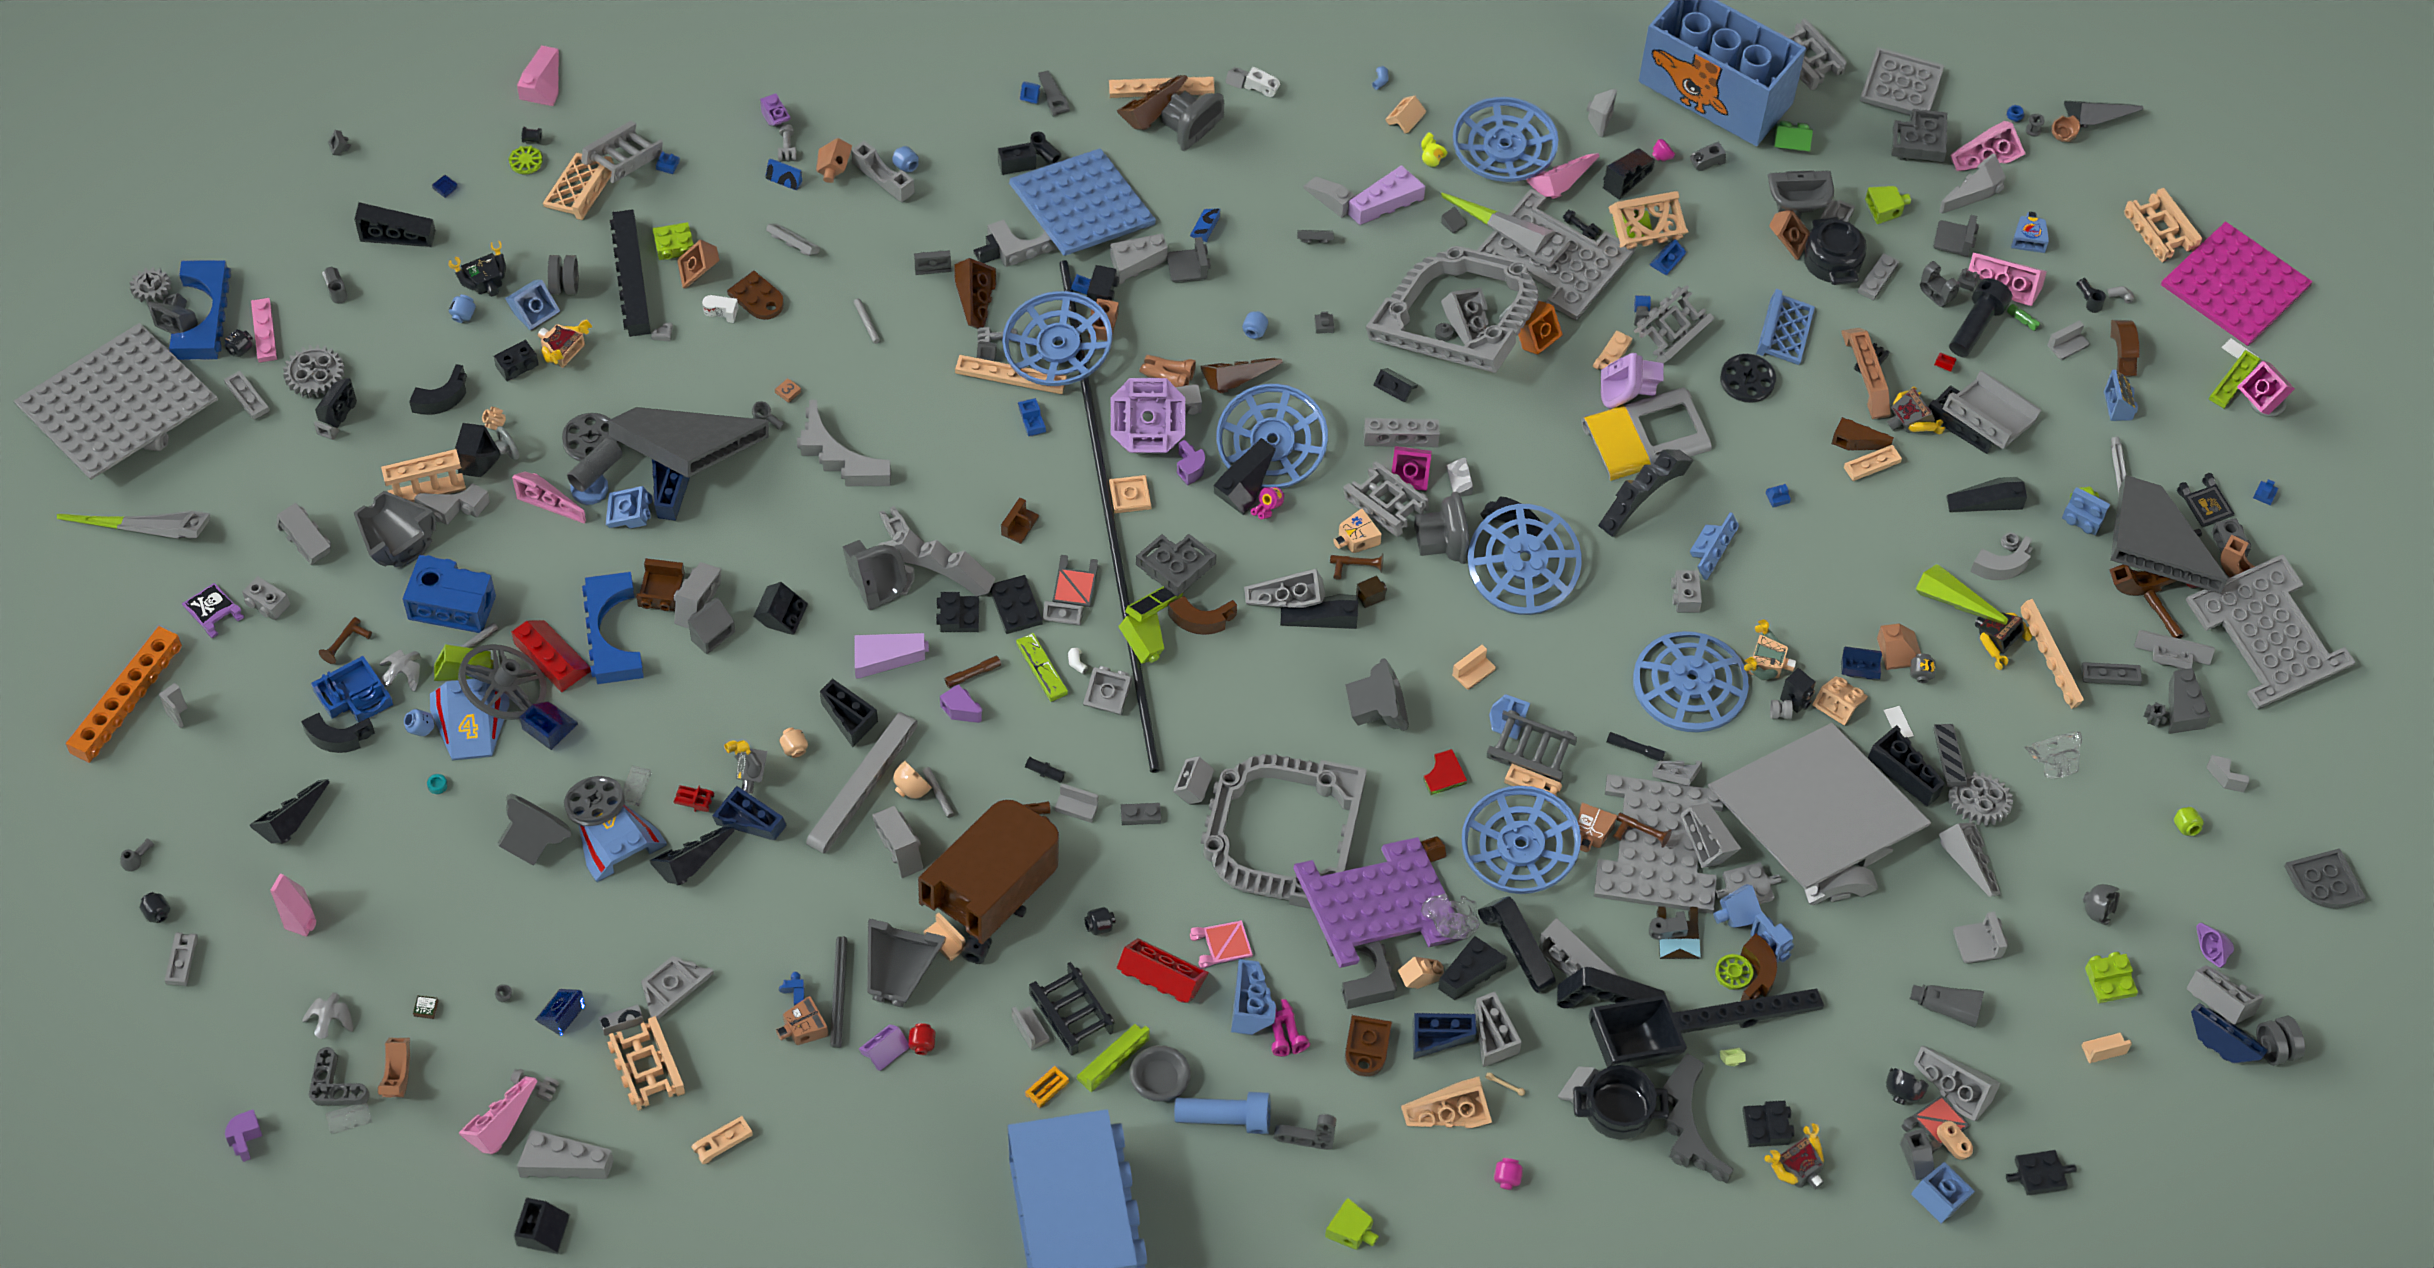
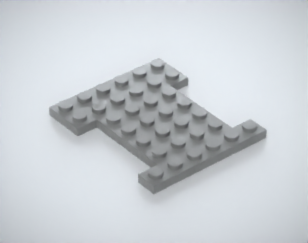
M1530 189L1508 215L1553 230L1555 234L1569 239L1570 246L1551 267H1548L1532 259L1524 251L1494 230L1477 251L1524 262L1527 265L1528 274L1533 279L1554 290L1547 298L1546 303L1554 305L1555 309L1577 321L1635 253L1636 248H1620L1619 238L1607 231L1596 242L1540 211L1539 208L1545 202L1546 197Z
M2283 554L2228 578L2221 593L2204 589L2188 596L2186 602L2205 631L2218 625H2223L2262 684L2249 690L2247 693L2256 709H2260L2355 664L2346 647L2330 654L2327 652L2289 595V593L2301 589L2303 583Z
M1607 774L1605 795L1624 798L1623 814L1656 830L1668 831L1671 829L1672 832L1668 843L1662 848V844L1657 838L1628 826L1622 836V840L1619 842L1618 861L1598 859L1594 897L1682 910H1690L1691 906L1698 907V912L1713 914L1717 875L1697 873L1698 857L1680 814L1690 806L1709 803L1716 811H1722L1723 802L1709 788Z

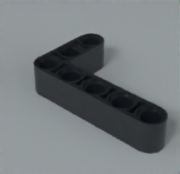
M1510 896L1496 899L1478 909V915L1485 925L1499 924L1524 974L1536 993H1540L1556 983L1554 974L1519 908Z
M1583 967L1557 985V1006L1566 1009L1572 1008L1590 995L1613 1003L1662 996L1666 995V993L1660 989L1593 967Z

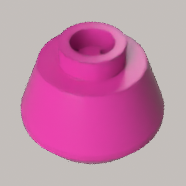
M1664 139L1657 140L1653 147L1654 152L1652 153L1656 160L1664 162L1673 159L1675 153Z

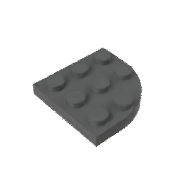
M2340 848L2286 862L2284 866L2300 894L2317 905L2328 908H2343L2362 903L2366 899Z

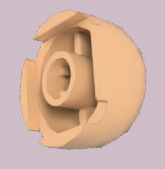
M906 761L901 763L895 770L893 776L897 786L895 790L902 797L906 795L911 799H918L926 795L932 788Z

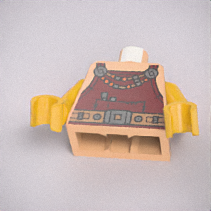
M583 320L578 326H562L558 324L550 331L545 328L540 329L538 337L542 339L541 352L545 361L558 364L564 368L585 346L583 333H589L588 329L593 327L588 320Z

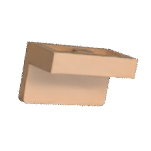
M1416 96L1406 97L1385 120L1388 125L1398 123L1404 133H1409L1426 113V110Z
M1483 645L1469 653L1453 667L1452 676L1467 690L1495 671L1496 667L1486 658L1487 649Z
M937 913L935 915L936 922L924 931V935L926 932L945 936L946 941L940 952L951 962L961 954L965 945V938L940 913Z
M2121 1033L2083 1042L2081 1046L2088 1062L2093 1063L2127 1054L2132 1043L2130 1040L2124 1041Z

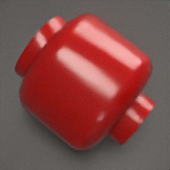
M918 1023L910 1029L908 1044L909 1048L915 1051V1054L926 1055L927 1052L935 1048L936 1032L931 1028V1025Z

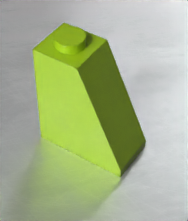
M1158 613L1151 615L1141 622L1130 615L1126 616L1118 627L1141 664L1157 661L1160 658L1159 655L1164 650Z
M445 644L434 664V681L459 680L458 671L460 664L466 654L473 650V648ZM483 651L476 654L470 659L468 664L492 669L493 659H491V651ZM466 675V679H473Z

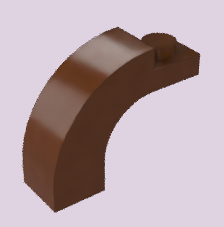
M2111 320V338H2114L2117 344V371L2124 376H2137L2139 338L2136 325L2132 320Z
M2124 564L2109 569L2115 587L2126 595L2140 596L2149 590H2153L2156 593L2162 591L2161 587L2177 581L2147 571H2135L2130 566Z
M1183 596L1168 604V615L1176 625L1188 632L1200 635L1215 634L1225 630L1226 621H1231L1237 615V604L1234 600H1231L1215 610L1202 611L1193 607L1186 597Z
M1755 933L1743 946L1741 956L1754 966L1757 978L1743 992L1741 1001L1756 999L1760 995L1767 997L1773 987L1777 974V960L1772 948L1762 937Z

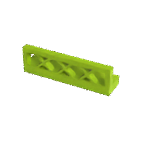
M1134 1024L1077 1075V1080L1092 1092L1149 1041L1150 1029L1146 1025L1141 1029Z

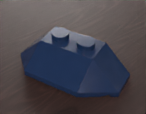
M2198 1003L2191 1011L2198 1040L2205 1047L2219 1053L2224 1060L2232 1063L2261 1060L2268 1052L2254 1038L2234 1024L2227 1022L2221 1015L2206 1008L2203 1004Z

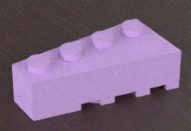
M1401 165L1349 200L1348 215L1359 225L1379 218L1381 214L1392 213L1396 208L1401 206L1407 207L1414 201L1420 202L1424 200L1425 185Z

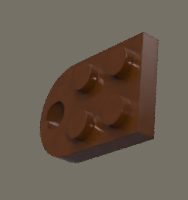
M755 270L727 290L728 296L737 299L741 307L758 319H772L778 316L784 307L782 294ZM769 306L776 307L774 310L767 309Z
M1356 1015L1351 1016L1345 1050V1062L1353 1073L1359 1076H1372L1382 1070L1386 1061L1392 1021ZM1364 1061L1369 1064V1067L1362 1069L1358 1064Z

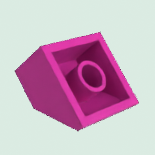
M1395 446L1392 473L1399 475L1405 483L1411 484L1415 490L1427 491L1432 451Z

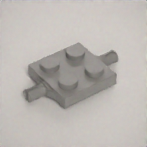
M1761 862L1723 872L1726 888L1716 890L1715 895L1717 899L1726 897L1748 884L1753 886L1759 904L1774 900L1775 897L1771 890V885L1780 883L1781 877L1779 874L1768 877L1764 872Z

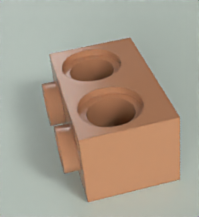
M1097 298L1096 303L1107 314L1113 334L1119 314V302ZM1091 309L1090 315L1092 316L1095 312ZM1099 318L1092 325L1096 333V339L1107 341L1106 328L1101 318Z

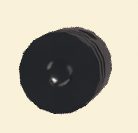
M969 934L961 956L969 962L982 964L992 944V939L989 937L981 944L979 939Z

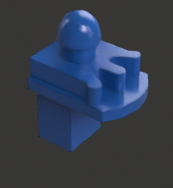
M796 971L791 974L792 980H784L783 985L779 986V992L794 993V1006L805 999L804 980L801 979L800 974Z

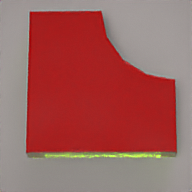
M1453 749L1434 754L1435 766L1430 773L1423 776L1430 795L1467 784V779Z

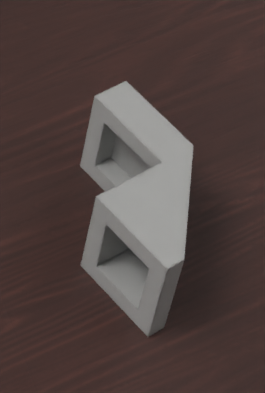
M2211 755L2207 769L2222 787L2244 793L2249 783V776L2231 773V759Z

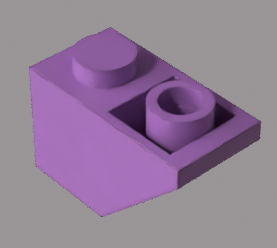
M777 93L760 99L761 112L768 125L775 126L791 120Z
M959 684L940 695V707L952 720L976 723L982 721L981 706L977 702L974 703L969 692L966 689L963 690Z

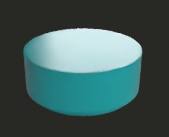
M434 774L428 778L427 787L432 794H441L446 791L448 783L445 776Z

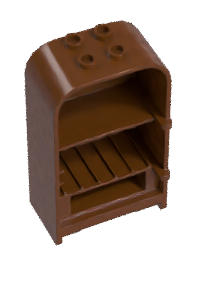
M1014 800L996 802L918 877L919 904L921 906L925 905L933 911L938 908L966 926V932L979 939V943L983 944L1057 869L1059 862V832L1057 827L1046 816L1037 814L1030 806H1024Z

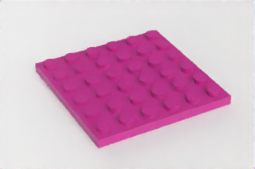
M2225 221L2162 280L2161 286L2248 346L2303 294L2313 281Z

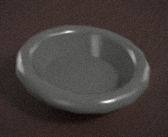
M1152 1046L1142 1050L1134 1058L1130 1067V1081L1134 1089L1143 1098L1154 1102H1167L1177 1098L1186 1090L1191 1079L1190 1066L1186 1058L1178 1050L1168 1046Z

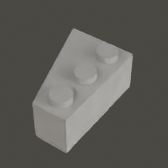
M1163 233L1111 244L1110 257L1114 268L1117 269L1119 285L1132 276H1138L1143 270H1150L1167 261L1168 247Z
M895 806L873 814L876 830L886 849L889 848L893 857L891 859L893 863L898 864L901 878L923 870L919 852L920 840L917 835L913 836V830L909 823L906 824L903 813L898 812Z
M1492 992L1477 998L1475 1014L1482 1067L1519 1054L1522 1042L1497 994Z

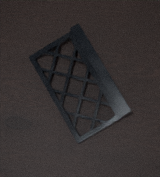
M1950 385L1936 400L1929 404L1928 408L1933 414L1934 422L1942 420V427H1945V429L1987 454L1994 443L1943 409L1942 404H1945L1948 394L1952 392L1958 394L1960 392Z

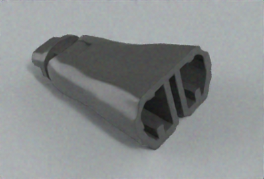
M1923 984L1922 987L1913 985L1910 999L1918 1001L1919 1005L1930 1011L1946 1015L1975 1028L1984 991L1937 985L1926 986Z

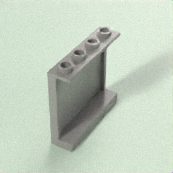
M1980 370L1976 380L1958 394L1952 392L1943 406L1945 411L2002 449L2036 422L2041 412L2040 408L1982 370Z

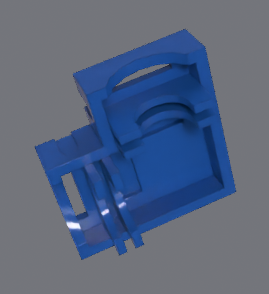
M364 656L331 673L330 671L327 672V675L323 674L322 678L311 683L314 693L332 719L342 712L350 710L357 722H360L393 705L390 694ZM323 692L326 694V696L332 703V706L329 705L322 696ZM378 704V705L375 706L374 708L369 709V710H366V709H368V708H370V707H372V706Z

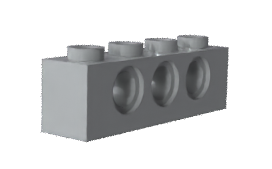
M1365 418L1364 446L1438 447L1440 435L1439 419Z

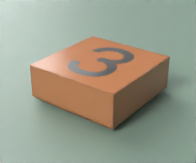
M787 378L775 389V393L789 403L801 393V388Z

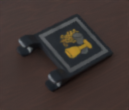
M2212 473L2204 475L2202 482L2207 488L2190 493L2186 482L2179 484L2180 487L2177 488L2178 494L2184 498L2202 528L2235 515L2216 485Z

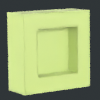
M1740 1048L1720 1051V1059L1728 1066H1737L1741 1062H1746L1745 1053Z

